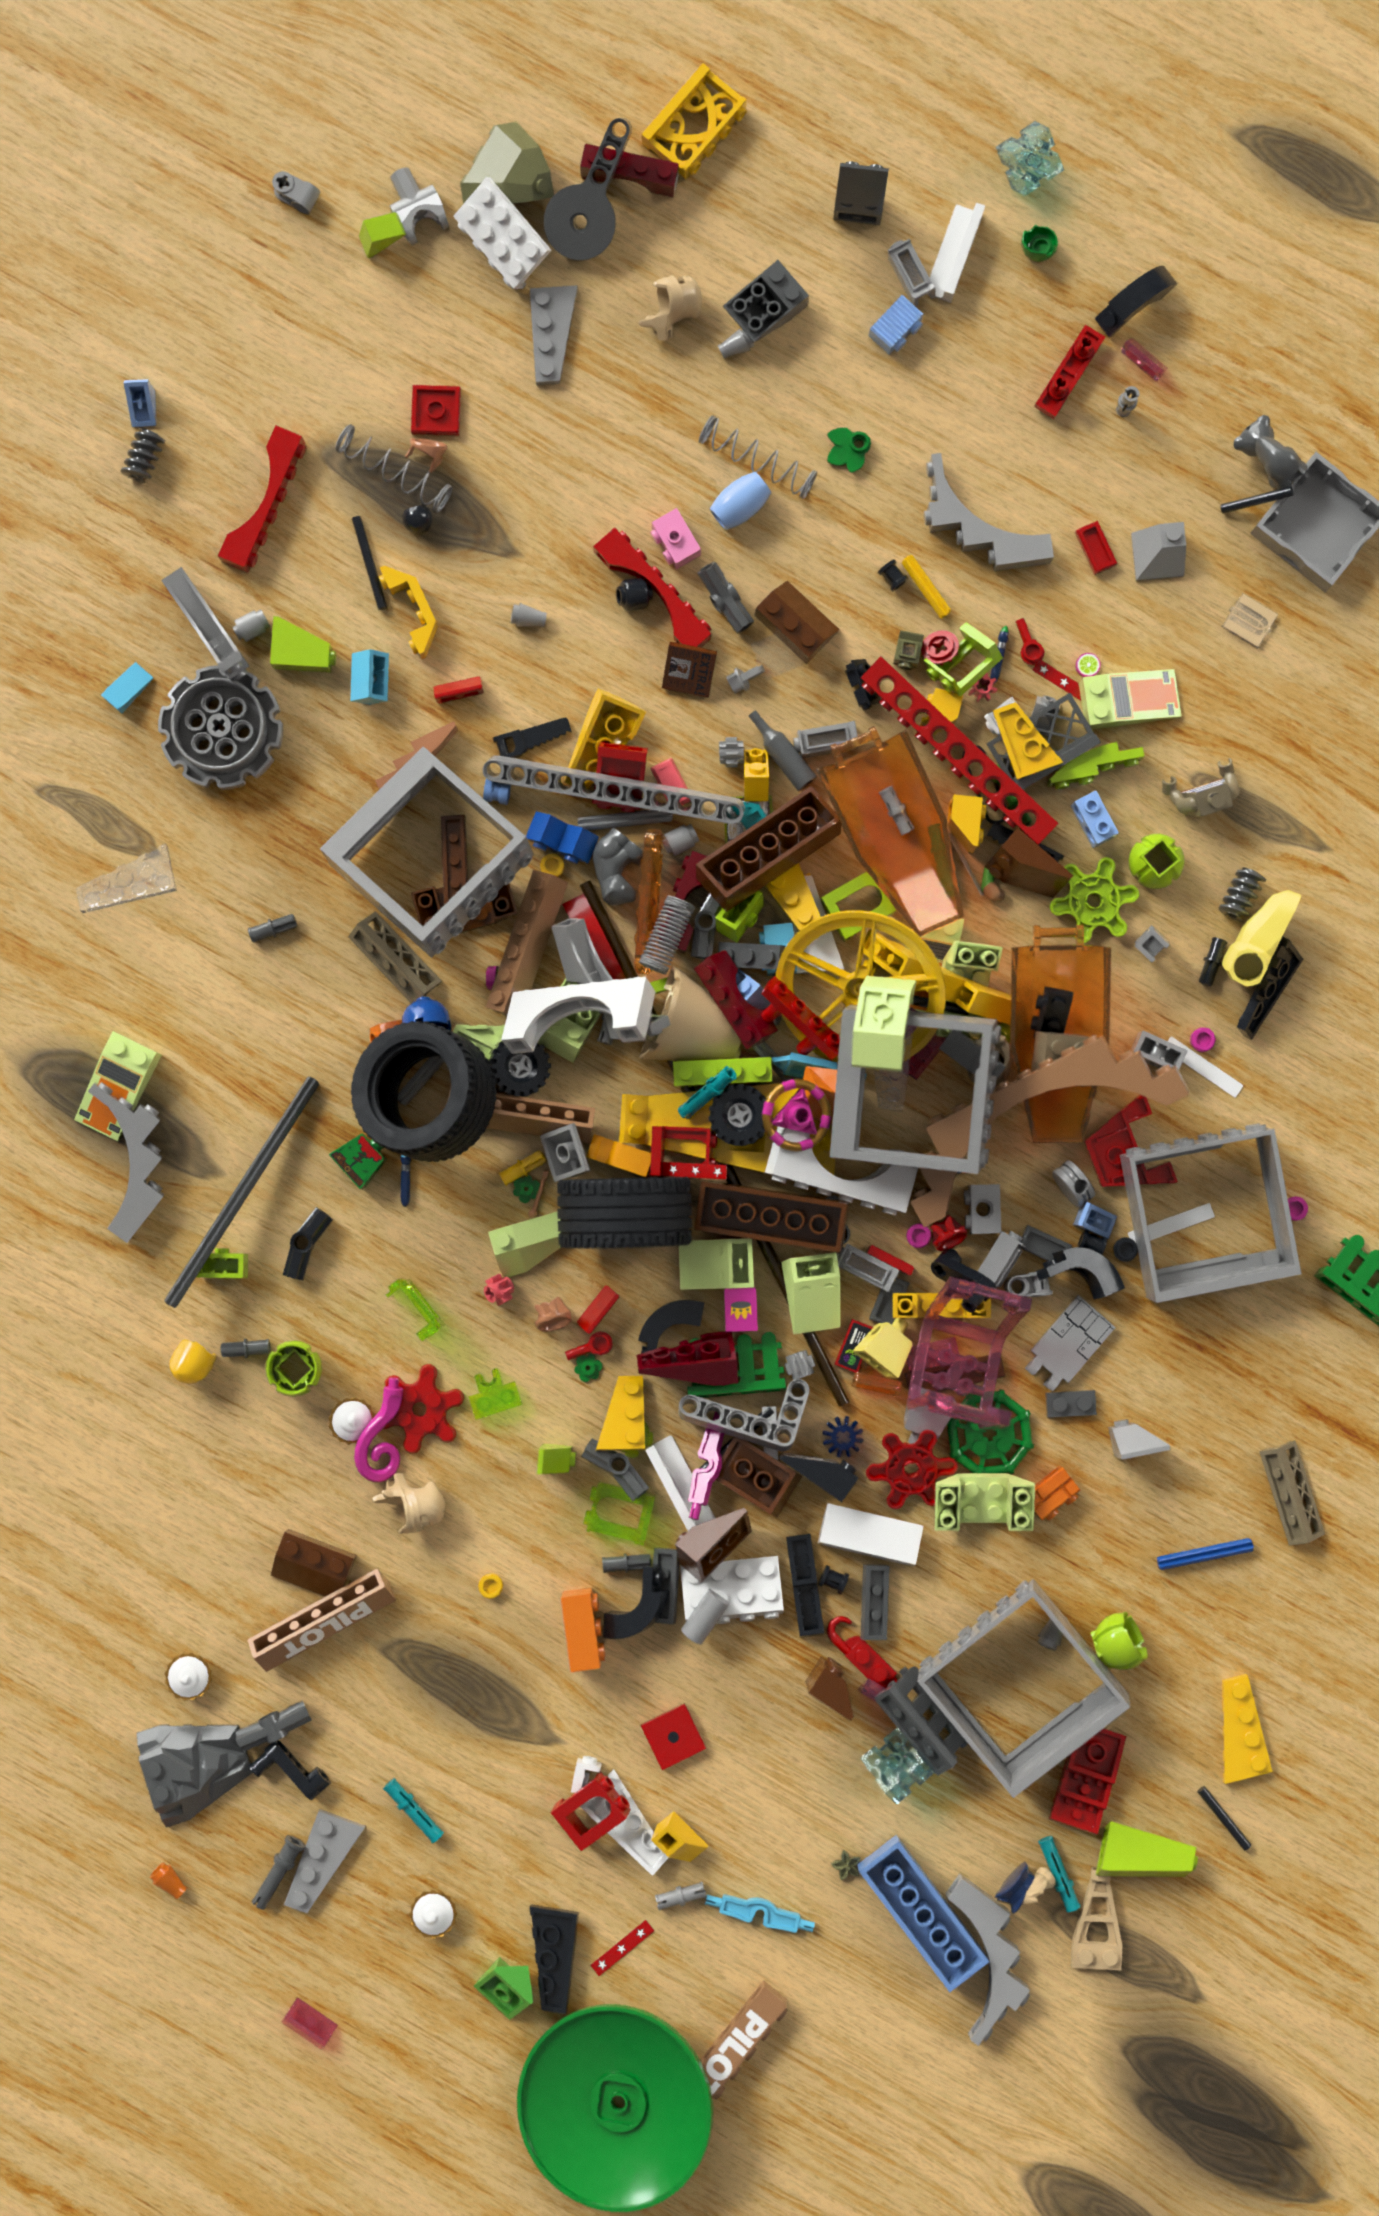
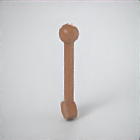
M544 1170L533 1208L528 1212V1216L531 1219L538 1216L537 1208L549 1175L548 1170Z

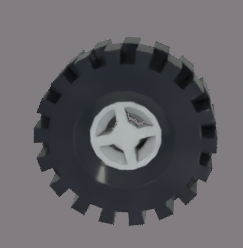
M501 1041L495 1045V1049L490 1051L491 1057L488 1060L492 1066V1073L495 1075L496 1089L499 1092L518 1097L529 1096L538 1092V1089L546 1084L545 1080L550 1076L548 1069L551 1068V1063H548L547 1058H550L548 1053H545V1047L542 1044L539 1045L537 1043L534 1052L512 1054Z
M738 1084L728 1086L722 1094L715 1096L712 1106L710 1105L709 1121H711V1128L717 1134L716 1136L725 1141V1143L735 1146H748L756 1143L760 1138L762 1139L766 1133L762 1120V1111L766 1100L765 1095L751 1086Z

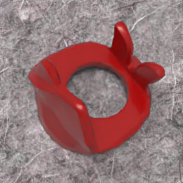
M947 1215L943 1222H936L931 1226L932 1245L936 1250L942 1252L959 1245L968 1235L966 1227L959 1224L951 1215Z

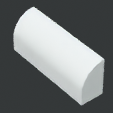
M828 1503L817 1544L914 1566L916 1565L924 1526Z

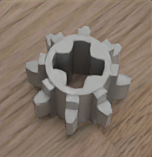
M725 737V741H719L720 764H726V767H738V763H744L743 741H737V737Z
M807 1350L786 1357L787 1363L784 1365L788 1375L792 1374L793 1380L814 1373L813 1367L816 1365L812 1355H808Z

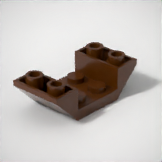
M510 883L504 885L498 891L493 901L487 902L481 908L476 918L470 919L464 925L461 933L496 924L518 914ZM433 886L411 892L419 924L424 926L444 906L443 887L436 889Z

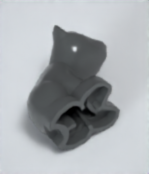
M1266 415L1260 416L1257 421L1246 427L1233 442L1236 450L1242 451L1248 456L1258 457L1268 475V482L1272 488L1279 490L1291 486V483L1307 470V465L1300 459L1293 448L1283 446L1274 439L1270 418Z
M612 828L609 833L598 841L592 858L603 900L611 906H619L635 901L637 892L622 877L624 868L630 863L639 865L647 858L643 850L615 828Z

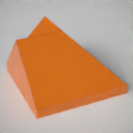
M807 1066L805 1067L803 1080L817 1085L825 1093L831 1108L830 1125L832 1126L837 1070ZM805 1090L812 1117L820 1122L822 1116L820 1103L809 1091Z

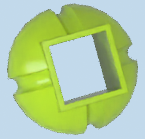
M1160 833L1146 835L1141 838V843L1137 842L1132 847L1128 859L1132 876H1137L1139 884L1151 889H1162L1171 885L1172 880H1177L1180 877L1185 864L1182 848L1175 845L1173 838ZM1157 845L1161 847L1173 862L1161 874H1158L1144 857Z
M287 1341L279 1344L276 1352L272 1351L269 1354L265 1367L266 1377L270 1385L276 1386L278 1393L290 1397L301 1396L310 1392L312 1385L316 1386L322 1374V1362L319 1354L311 1351L312 1346L302 1341ZM295 1353L311 1368L297 1383L280 1368Z
M1128 1612L1113 1613L1100 1622L1096 1630L1091 1632L1097 1656L1109 1669H1133L1148 1658L1147 1648L1141 1646L1145 1642L1134 1619L1128 1616Z

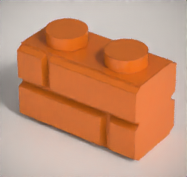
M1059 1465L1035 1484L1034 1513L1040 1520L1045 1518L1048 1521L1059 1513L1058 1508L1064 1503L1069 1505L1078 1498L1077 1493L1080 1489L1062 1466Z

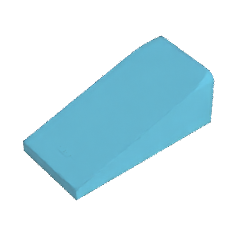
M135 662L101 696L122 714L154 678Z

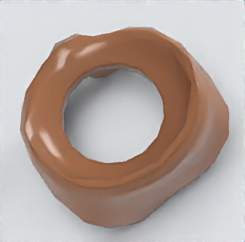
M411 438V446L405 457L412 456L415 448L433 457L434 459L429 470L432 473L442 462L443 454L448 447L445 443L434 440Z
M556 1297L550 1303L542 1302L541 1305L536 1304L534 1306L539 1313L535 1326L543 1332L564 1328L572 1321L571 1311L559 1297Z

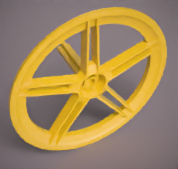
M842 911L820 917L804 926L793 936L778 962L776 977L785 983L794 994L796 966L843 991L819 1016L823 1020L841 1002L845 1005L844 1008L849 1005H858L860 988L866 976H874L878 964L873 959L876 931L879 930L895 937L907 946L919 960L925 974L886 978L916 980V982L927 981L928 983L916 984L915 991L929 990L926 1012L944 1014L946 1003L945 980L934 953L926 942L913 930L881 914L867 911ZM845 927H862L856 967L852 973L804 952L808 945L827 932ZM867 928H872L869 959L865 960L863 965H861ZM801 959L839 976V979L821 971L820 969L802 961ZM843 1009L826 1023L828 1027L832 1026L842 1017ZM781 1014L794 1036L799 1041H802L806 1036ZM917 1026L912 1033L905 1037L904 1060L919 1052L931 1040L938 1028ZM818 1047L812 1050L818 1056L838 1064L839 1054L830 1060Z

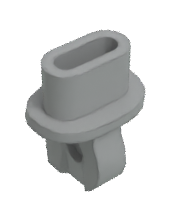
M762 665L756 666L745 673L736 667L734 669L735 672L726 678L736 694L743 689L748 691L749 680L766 671Z

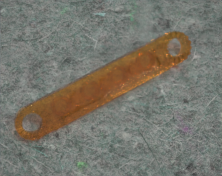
M650 828L647 830L644 838L643 858L640 863L642 874L638 887L640 899L639 907L636 911L638 923L634 936L636 943L634 967L638 974L645 975L650 974L652 970L641 965L639 961L642 956L641 954H645L643 950H646L645 946H648L647 942H650L648 938H651L652 930H655L653 926H657L655 922H658L663 861L661 848H663L662 844H664L662 842L664 840L663 833L660 829Z

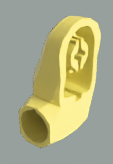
M1290 890L1274 894L1246 921L1235 943L1230 945L1223 957L1222 965L1231 980L1244 987L1256 986L1261 982L1271 958L1301 898L1300 894Z

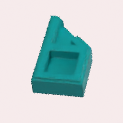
M743 802L745 812L740 822L746 830L766 817L759 804ZM730 806L736 816L740 814L736 806Z

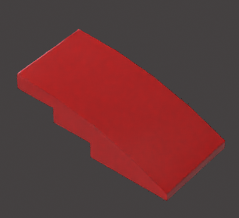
M1103 1728L1066 1757L1049 1820L1098 1835L1103 1811L1107 1808L1111 1788L1116 1781L1127 1736Z

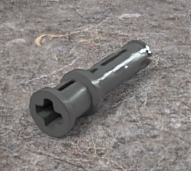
M291 1835L285 1837L284 1846L274 1856L275 1863L252 1899L253 1905L258 1903L256 1905L257 1908L266 1909L268 1902L287 1870L290 1871L295 1866L294 1861L299 1852L305 1849V1844L301 1840Z

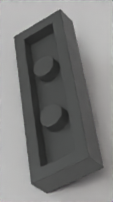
M719 942L718 952L726 950L736 967L777 970L778 962L785 946Z
M654 1548L653 1564L660 1565V1571L663 1573V1582L659 1589L669 1590L665 1609L655 1623L676 1624L680 1562L676 1549Z
M863 1564L860 1639L887 1640L889 1565Z

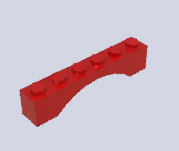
M275 425L266 445L269 456L270 476L265 497L258 510L247 522L227 534L218 554L222 563L246 573L249 572L251 567L254 568L257 563L260 545L264 546L268 537L267 529L270 524L275 522L278 511H276L279 502L282 503L287 495L286 486L289 480L292 481L296 475L297 467L295 466L297 461L302 459L306 452L305 441L301 435Z
M614 527L593 546L594 553L609 570L623 572L636 578H643L666 606L673 626L674 641L702 648L711 640V627L704 619L699 620L694 615L695 610L687 601L683 603L680 600L677 589L672 584L667 585L662 580L663 575L657 567H650L646 562V555L639 548L635 550L630 545L631 539L624 531L619 532Z

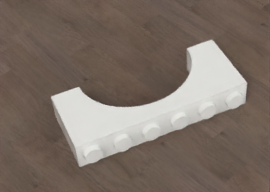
M635 977L623 980L513 992L501 1040L512 1054L534 1052L540 1037L557 1021L582 1011H601L613 1016V1029L622 1042L642 1041L646 1039L655 990L646 977Z
M777 1126L776 1131L787 1141L800 1142L810 1138L809 1133ZM773 1142L765 1173L771 1174V1180L782 1183H786L787 1179L795 1181V1187L808 1190L809 1186L817 1188L816 1193L830 1196L831 1192L839 1194L838 1199L850 1203L853 1202V1199L860 1200V1206L875 1209V1205L883 1207L882 1212L896 1216L897 1212L906 1213L918 1167L883 1163L879 1169L866 1177L844 1180L832 1175L823 1168L816 1159L812 1148L804 1151H789L777 1146ZM890 1149L891 1151L905 1152L901 1150Z

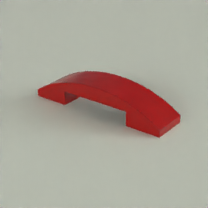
M584 893L563 903L562 905L569 918L585 920L593 946L612 979H626Z

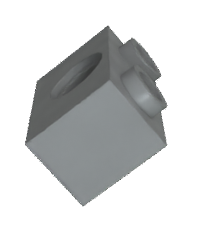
M1000 1184L968 1185V1190H964V1204L969 1205V1215H965L966 1229H969L970 1234L1001 1233ZM980 1202L988 1206V1213L985 1216H980L976 1212V1206Z

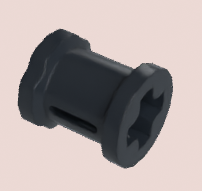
M895 559L885 564L878 571V574L880 576L883 575L890 584L892 592L909 579L896 566L897 562Z
M1084 1229L1077 1247L1091 1249L1102 1255L1108 1238H1099L1089 1234L1088 1230Z
M826 1565L818 1586L822 1587L825 1585L837 1590V1593L841 1595L847 1584L849 1574H841L831 1570L830 1566Z

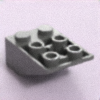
M853 161L840 163L833 220L880 225L889 168H884L878 164L863 166Z
M777 260L725 303L723 308L755 343L789 322L806 308L809 303V295L782 263Z

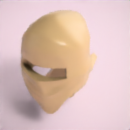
M672 275L653 282V286L657 287L659 312L657 315H648L645 320L639 321V325L656 329L659 341L673 338V324L675 322H679L684 318L696 319L699 317L702 307V293L696 280L690 276H681L676 279Z
M395 1473L394 1479L386 1480V1490L372 1498L373 1503L403 1505L406 1525L398 1530L399 1535L422 1531L423 1526L426 1525L433 1526L439 1524L444 1517L446 1509L444 1497L433 1481L428 1482L425 1487L411 1488L407 1485L403 1473Z

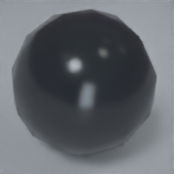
M425 505L404 510L402 515L405 528L414 534L427 532L433 522L432 513Z

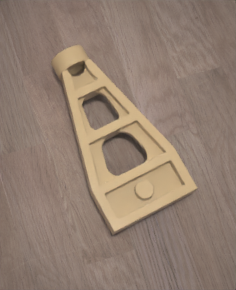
M1097 1866L1091 1867L1090 1881L1072 1938L1071 1967L1121 1970L1122 1940L1110 1885L1111 1876H1097ZM1094 1897H1104L1106 1899L1107 1912L1105 1915L1091 1914L1090 1910ZM1092 1922H1104L1106 1924L1109 1935L1106 1942L1088 1941L1086 1939L1088 1927Z

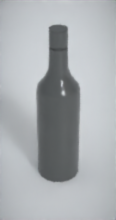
M756 710L749 715V718L755 723L763 736L765 750L797 791L803 790L817 778L816 774L798 751L795 750L787 737L782 732L770 728Z

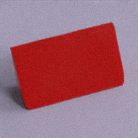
M480 676L433 687L434 697L438 704L484 693Z
M605 1285L577 1320V1324L588 1334H591L619 1299L620 1295Z

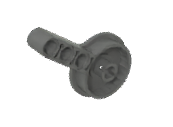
M616 118L609 124L585 181L581 184L570 185L561 189L551 198L544 214L546 236L553 248L569 259L587 260L596 257L609 246L613 239L616 218L606 192L632 134V125L626 118ZM618 122L626 126V133L623 137L616 135L614 127ZM609 145L613 146L616 150V157L613 160L606 158L604 153L605 148ZM597 169L605 171L606 180L604 183L596 181L595 172ZM577 215H583L586 218L587 225L585 228L578 229L575 223Z

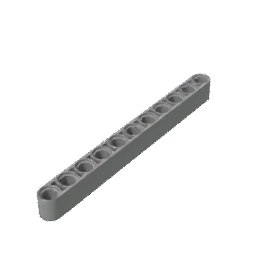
M493 756L483 766L484 776L494 782L728 824L738 823L745 812L743 801L735 797L505 756ZM491 763H496L500 766L501 772L499 774L491 771ZM515 767L523 769L525 774L523 778H519L514 774ZM539 771L545 772L548 775L547 782H542L538 779L537 773ZM561 777H570L572 785L565 786L561 782ZM585 781H593L596 784V790H588L585 787ZM611 784L617 785L620 789V794L614 795L610 793L608 786ZM632 790H642L644 793V798H635L632 794ZM664 793L668 798V802H658L656 794ZM680 798H689L692 806L683 807L680 804ZM707 801L713 802L716 810L713 812L705 810L703 803ZM729 806H736L740 814L732 816L728 813L727 808Z

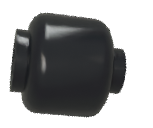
M643 578L623 580L620 586L616 588L617 603L626 611L645 609L649 604V600L653 599L652 587L647 585Z

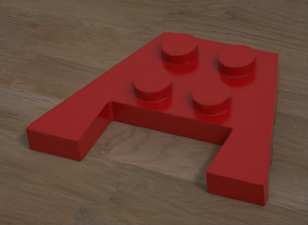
M1143 1095L1137 1096L1084 1140L1101 1187L1125 1186L1120 1155L1126 1154V1149L1138 1147L1129 1123L1153 1114L1147 1097ZM1170 1161L1147 1170L1144 1163L1136 1165L1139 1185L1172 1184L1178 1182Z

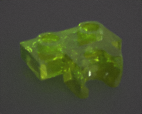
M499 1368L492 1370L493 1380L490 1383L485 1382L481 1374L474 1375L480 1393L468 1396L475 1420L523 1404L516 1382L503 1385Z

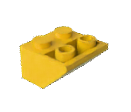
M953 795L948 807L947 828L968 853H973L977 847H980V843L983 842L984 829H980V823L985 819L986 805L982 804L983 797Z

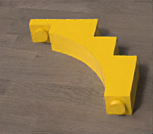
M870 928L866 934L863 953L868 957L872 932ZM876 931L874 962L893 976L925 974L919 960L910 949L900 943L888 940ZM940 966L945 980L946 1000L955 1002L968 1013L996 1019L999 1022L1010 1025L1020 1002L1005 992L982 985ZM920 981V982H916V984L928 983V982H927V981Z

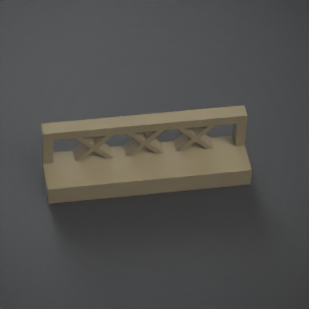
M376 911L359 922L348 936L410 1003L415 1002L420 997H425L428 992L441 983L440 978ZM374 921L380 927V932L374 931L368 924ZM386 940L393 941L397 945V949L390 948L386 944ZM403 957L409 958L413 962V967L407 966L403 962ZM419 975L426 976L431 983L426 986L420 980Z
M1289 1441L1279 1447L1260 1451L1289 1546L1310 1543L1325 1535L1296 1441ZM1288 1449L1291 1454V1462L1289 1461L1286 1453V1450ZM1295 1474L1298 1476V1480H1299L1298 1485L1296 1484V1481H1295ZM1303 1498L1306 1502V1508H1304L1302 1503ZM1310 1521H1311L1312 1524H1313V1527H1314V1530H1315L1314 1533H1312V1531H1311Z

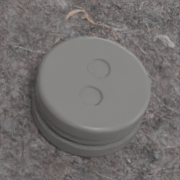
M1067 1160L1062 1166L1052 1172V1176L1060 1190L1076 1207L1083 1206L1085 1202L1095 1197V1191L1090 1181L1072 1161Z

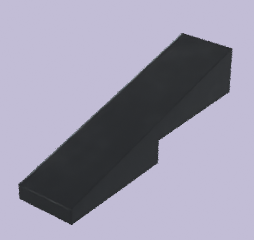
M804 1534L786 1537L799 1636L804 1638L824 1635L811 1535Z

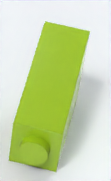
M273 616L270 664L273 669L331 672L332 665H336V651H333L330 643L278 616Z

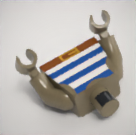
M1228 758V765H1221L1220 761H1218L1220 775L1224 778L1180 792L1177 790V779L1175 777H1170V783H1166L1164 779L1162 780L1163 794L1170 795V799L1180 813L1186 816L1200 817L1232 807V800L1239 796L1240 788L1234 774L1233 762L1230 758Z

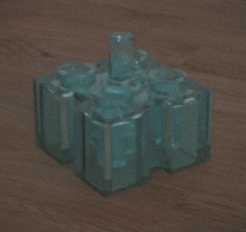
M1037 121L1019 131L1021 134L1020 138L1010 137L996 147L1001 163L1009 168L1005 173L1011 189L1023 196L1040 187L1039 180L1042 178L1049 181L1064 171L1059 154L1050 149L1055 146L1050 129Z
M895 1728L883 1738L886 1743L880 1749L874 1746L860 1759L869 1772L876 1777L875 1780L884 1793L894 1803L898 1804L912 1792L909 1788L912 1784L917 1782L921 1785L935 1772L902 1732Z

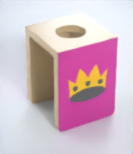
M724 1288L725 1331H758L756 1288Z

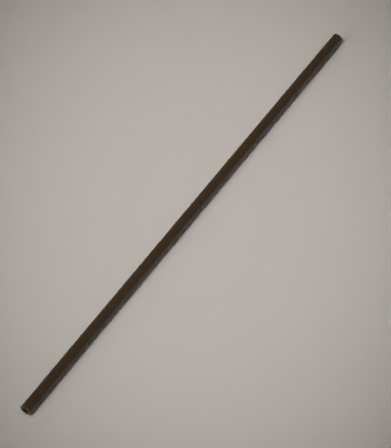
M591 880L581 884L580 887L611 946L625 978L638 977ZM652 1006L651 1013L657 1015L654 1007ZM667 1061L673 1072V1061ZM694 1087L681 1088L682 1092L695 1091ZM727 1165V1183L742 1186L733 1166ZM756 1240L788 1304L782 1264L771 1242ZM815 1331L802 1333L838 1406L841 1407L849 1403L850 1401Z

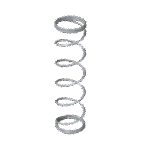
M714 415L710 416L700 434L699 443L704 444L714 425L712 437L713 451L723 448L736 433L731 453L733 462L741 460L755 445L751 469L752 472H758L775 455L771 472V480L774 484L782 480L796 464L791 482L792 494L800 492L799 497L802 499L806 497L815 481L817 471L813 470L805 484L798 491L793 492L798 460L790 466L781 478L774 481L773 474L778 450L774 451L768 460L755 471L753 465L759 442L758 439L751 444L740 458L734 460V448L739 433L738 428L722 446L714 449V438L719 418L714 417Z
M352 424L345 427L337 440L336 452L341 453L344 451L346 458H353L365 449L363 466L366 470L374 469L384 460L382 477L385 482L394 480L404 471L401 481L403 493L413 492L423 483L420 495L421 503L429 505L434 502L433 511L436 513L443 509L452 493V485L446 484L432 501L424 503L422 499L423 490L430 474L429 472L412 490L405 491L403 483L410 460H408L396 476L389 480L385 479L384 469L391 448L375 466L367 468L365 466V457L372 437L355 455L348 456L346 448L353 438L355 427ZM347 434L346 439H345V442H344V444H343V445L341 446V448H340V445H341V443H342V441H343L345 435ZM446 493L444 499L442 500L441 504L439 505V503H440L442 497H443L444 494Z

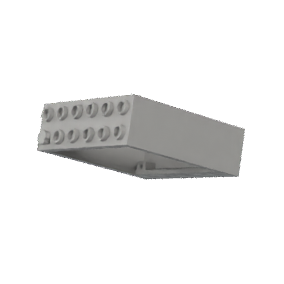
M424 746L320 848L330 866L431 958L435 954L441 953L445 949L447 942L453 936H458L462 932L464 925L470 919L476 918L481 908L487 902L493 901L498 891L504 885L511 883L515 874L521 868L526 867L534 856L527 837ZM437 775L503 833L510 842L422 926L350 860Z
M849 1005L842 1011L830 1157L978 1174L982 1168H985L989 1158V1149H985V1143L988 1142L991 1136V1125L987 1124L990 1119V1115L993 1114L994 1100H990V1094H992L993 1090L995 1091L996 1076L992 1075V1071L998 1064L999 1051H995V1044L1000 1041L1001 1026H997V1020L909 1011L907 1025L983 1033L980 1067L976 1070L968 1157L967 1159L859 1147L866 1068L852 1067L853 1029L858 1005Z
M1266 1124L1246 1125V1130L1243 1131L1242 1129L1236 1130V1128L1225 1129L1221 1131L1222 1135L1205 1133L1197 1135V1140L1186 1137L1175 1139L1172 1145L1170 1143L1164 1144V1142L1150 1144V1149L1134 1147L1126 1149V1154L1120 1155L1146 1298L1159 1303L1301 1274L1275 1129L1267 1128ZM1256 1138L1276 1249L1246 1255L1236 1253L1155 1269L1136 1165L1218 1149L1226 1143Z
M1034 1579L1029 1582L1025 1580L1020 1583L1015 1589L1016 1593L1010 1597L1006 1595L996 1603L997 1608L991 1612L987 1610L977 1618L978 1623L971 1628L969 1625L963 1628L958 1633L959 1638L955 1641L944 1643L939 1648L940 1653L935 1657L928 1656L920 1663L921 1668H919L917 1680L1013 1798L1130 1708L1129 1693ZM1033 1597L1104 1683L1079 1703L1074 1702L1005 1756L937 1672Z

